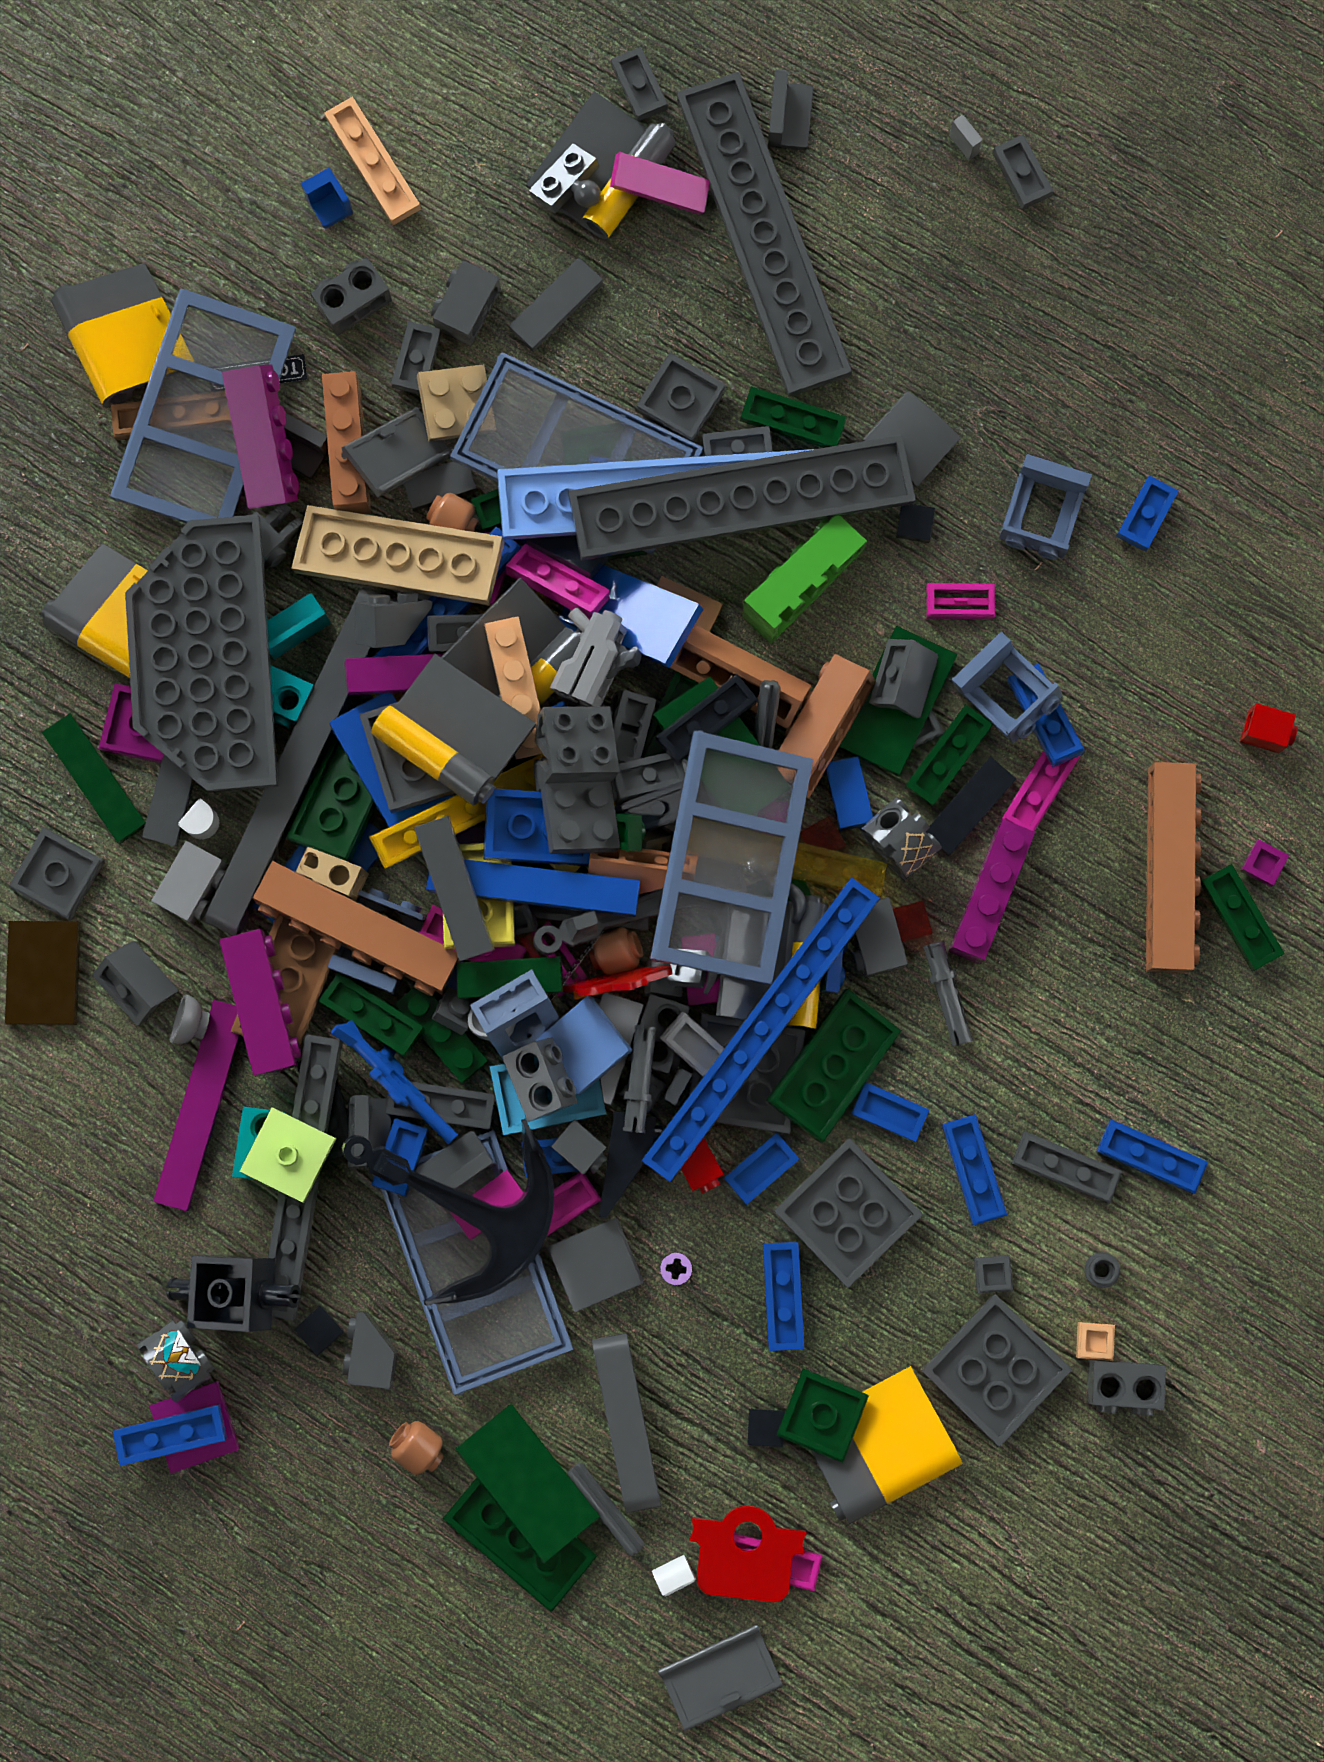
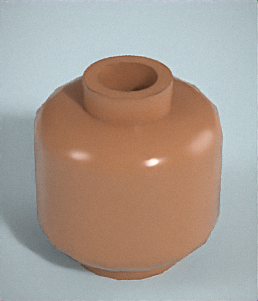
M446 493L443 497L437 495L426 516V520L430 521L429 525L474 532L479 520L473 518L475 506L453 493Z
M618 927L602 933L593 945V950L589 951V956L596 970L601 969L605 975H611L638 967L639 958L643 957V949L634 931L629 932L624 927Z
M414 1421L411 1424L403 1423L394 1433L389 1443V1446L392 1447V1459L414 1475H420L426 1470L434 1471L444 1456L440 1452L443 1445L441 1436L420 1421Z

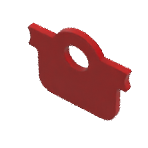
M671 966L637 967L633 970L616 974H602L590 979L578 980L563 985V991L576 992L578 996H587L610 991L633 990L649 985V982L673 974Z
M743 1505L732 1509L725 1515L722 1521L691 1518L693 1531L689 1541L697 1542L700 1545L697 1584L704 1593L714 1596L765 1602H779L787 1596L790 1588L792 1559L796 1554H805L803 1541L807 1534L806 1531L776 1527L772 1517L766 1511L752 1505ZM743 1522L755 1523L761 1529L762 1540L755 1549L743 1550L734 1541L735 1529Z

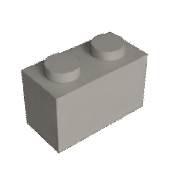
M185 841L151 901L194 925L197 919L201 920L206 915L211 904L208 899L214 888L218 889L228 865L214 855Z

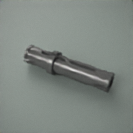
M940 941L923 946V950L925 951L932 975L929 977L931 984L935 985L953 1047L974 1041L971 1035L955 982V977H957L956 970L951 968L944 945L945 942Z
M635 1025L629 1090L624 1094V1099L627 1100L623 1131L632 1132L634 1118H637L636 1133L645 1134L647 1104L652 1100V1095L649 1094L657 1028L648 1026L646 1041H643L644 1026Z

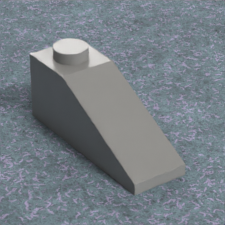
M605 992L601 999L595 998L594 1000L631 1047L635 1035L634 1027L639 1024L644 1005ZM628 1055L601 1077L603 1098L606 1105L612 1106Z

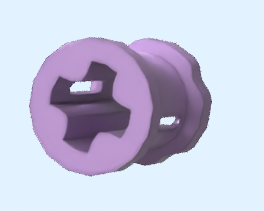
M671 1253L666 1256L660 1266L663 1279L672 1285L685 1283L692 1273L690 1260L681 1253ZM675 1258L681 1259V1265L686 1267V1273H680L678 1279L671 1278V1272L666 1271V1265L673 1264Z

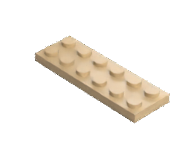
M307 505L291 569L297 574L490 605L505 541L502 536Z

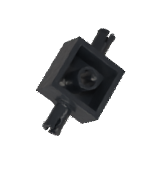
M191 1255L190 1279L171 1278L166 1287L179 1288V1291H166L169 1300L188 1301L187 1328L244 1332L271 1330L272 1306L296 1308L301 1299L287 1297V1295L301 1294L298 1285L274 1284L275 1258Z

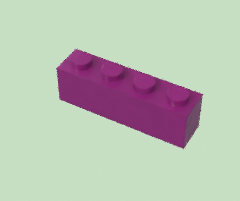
M258 365L222 372L248 509L297 501L299 482L297 476L292 471L290 460L293 457V450L290 441L286 439L284 429L286 413L279 402L277 391L280 389V381L276 371H273V365Z
M1004 819L998 824L948 952L977 964L985 961L1035 834L1034 831Z
M257 929L219 939L253 1076L260 1077L298 1067L296 1058L302 1057L297 1037L291 1038L288 1024L293 1023L289 1004H282L279 991L284 990L285 987L280 969H273L271 957L276 956V951L271 935L265 937L264 931Z

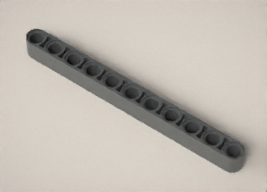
M365 587L358 593L277 763L279 787L265 788L206 913L205 923L233 936L241 934L253 910L252 906L255 903L253 896L271 862H276L290 827L334 735L329 722L345 714L354 695H347L345 659L373 657L376 648L356 644L355 603L369 601L370 595H381Z

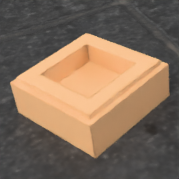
M1078 1322L1076 1358L1113 1361L1115 1325Z

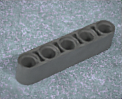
M627 1333L593 1339V1351L626 1514L661 1507Z

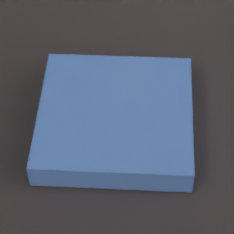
M588 995L536 1039L538 1041L553 1037L555 1044L558 1045L562 1052V1063L568 1077L572 1079L575 1085L577 1095L584 1093L633 1051L593 997Z

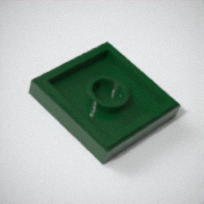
M802 1368L777 1436L843 1463L869 1395Z

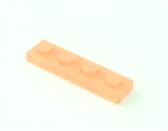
M353 96L324 112L326 120L392 226L421 210L420 203Z
M519 616L485 623V632L501 699L537 724V715L541 710ZM536 727L516 752V760L543 754L535 743Z

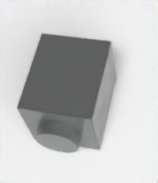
M575 1120L551 1146L583 1175L588 1170L594 1174L607 1159L603 1154L607 1147Z

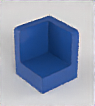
M330 167L300 183L305 198L324 228H328L353 214L350 201Z

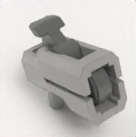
M574 608L569 613L568 618L582 631L580 642L573 657L562 661L550 688L556 694L576 703L580 701L579 703L585 707H601L618 671L627 667L633 668L638 666L642 652L637 646L627 651L621 645L627 629L621 623L623 618L607 610H604L603 614L593 612L589 620L579 608Z

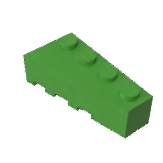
M834 516L831 520H822L813 531L815 535L806 543L801 542L791 552L790 558L782 566H777L766 580L743 601L742 617L771 645L865 550L867 540L841 516Z

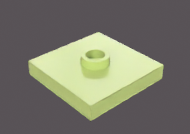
M272 1107L240 1172L305 1203L336 1138Z

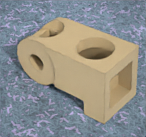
M309 847L306 848L296 870V873L355 902L359 897V890H362L369 875L362 867Z

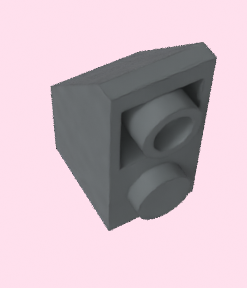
M400 592L397 593V599H390L389 595H370L369 601L356 602V644L373 648L404 645L432 608V601L418 598V593Z
M358 1311L356 1318H350L347 1337L352 1339L353 1343L351 1354H345L343 1375H348L347 1384L391 1389L394 1385L398 1351L369 1312Z

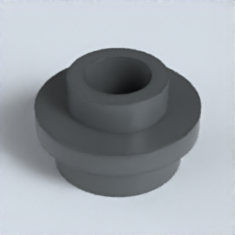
M1095 1253L1087 1259L1084 1273L1086 1279L1093 1286L1107 1288L1117 1282L1120 1276V1265L1116 1258L1108 1253ZM1100 1263L1105 1264L1108 1269L1104 1277H1099L1096 1273V1267Z

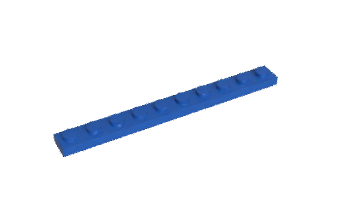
M851 877L642 1159L645 1164L669 1182H672L879 902L880 897Z

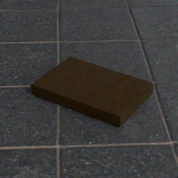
M9 921L5 1003L6 1025H77L81 922Z

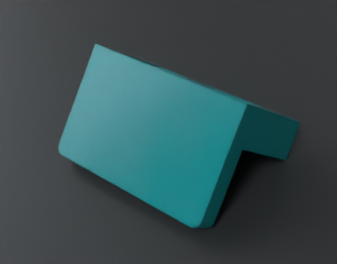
M312 593L267 620L269 652L275 660L331 624L327 614Z

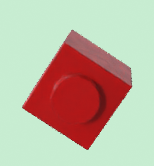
M1256 703L1248 710L1239 742L1279 754L1288 745L1292 746L1298 731V727L1294 726L1296 715Z
M703 1138L681 1168L692 1192L699 1189L701 1194L721 1185L717 1178L724 1175L705 1138Z

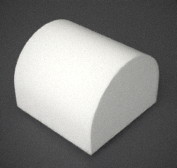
M200 798L178 822V825L196 839H207L218 830L219 817Z
M685 1555L652 1570L662 1596L665 1595V1597L696 1582V1576Z

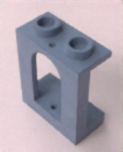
M1027 454L1018 475L999 539L1005 540L1008 546L1016 549L1027 547L1037 550L1040 556L1047 559H1057V557L1063 559L1070 545L1068 543L1092 474ZM1034 482L1066 491L1057 523L1050 539L1021 530L1022 519Z
M1002 632L952 679L957 691L1012 743H1015L1019 738H1026L1034 730L1035 722L1044 714H1051L1059 706L1060 698L1063 696L1059 685L1056 682L1052 684L1013 647L1011 640ZM1002 664L1012 671L1038 697L1017 719L1009 716L979 687Z
M370 888L369 893L362 890L358 892L360 897L359 904L378 913L386 910L393 911L400 916L404 926L418 933L420 932L426 919L424 915L420 914L421 907L407 901H402L401 905L389 902L390 895ZM340 946L337 955H332L328 964V968L332 971L339 972L342 975L396 996L402 980L399 981L387 974L384 975L354 963L355 959L351 957L353 951L343 946Z
M532 970L470 1005L501 1058L510 1052L535 1042L537 1038L560 1019ZM516 1023L514 1031L509 1037L505 1029Z

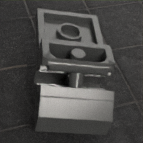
M610 706L543 707L537 715L535 743L545 757L534 761L533 771L536 792H541L549 854L617 852L620 849L611 781L620 771Z

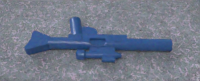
M352 1020L346 1024H338L333 1028L331 1034L353 1048L373 1068L369 1076L374 1081H378L389 1092L388 1095L397 1105L400 1103L406 1107L409 1104L448 1145L458 1136L424 1101L426 1097L403 1075L402 1065L394 1058L395 1051L384 1045L381 1052H376L363 1039Z

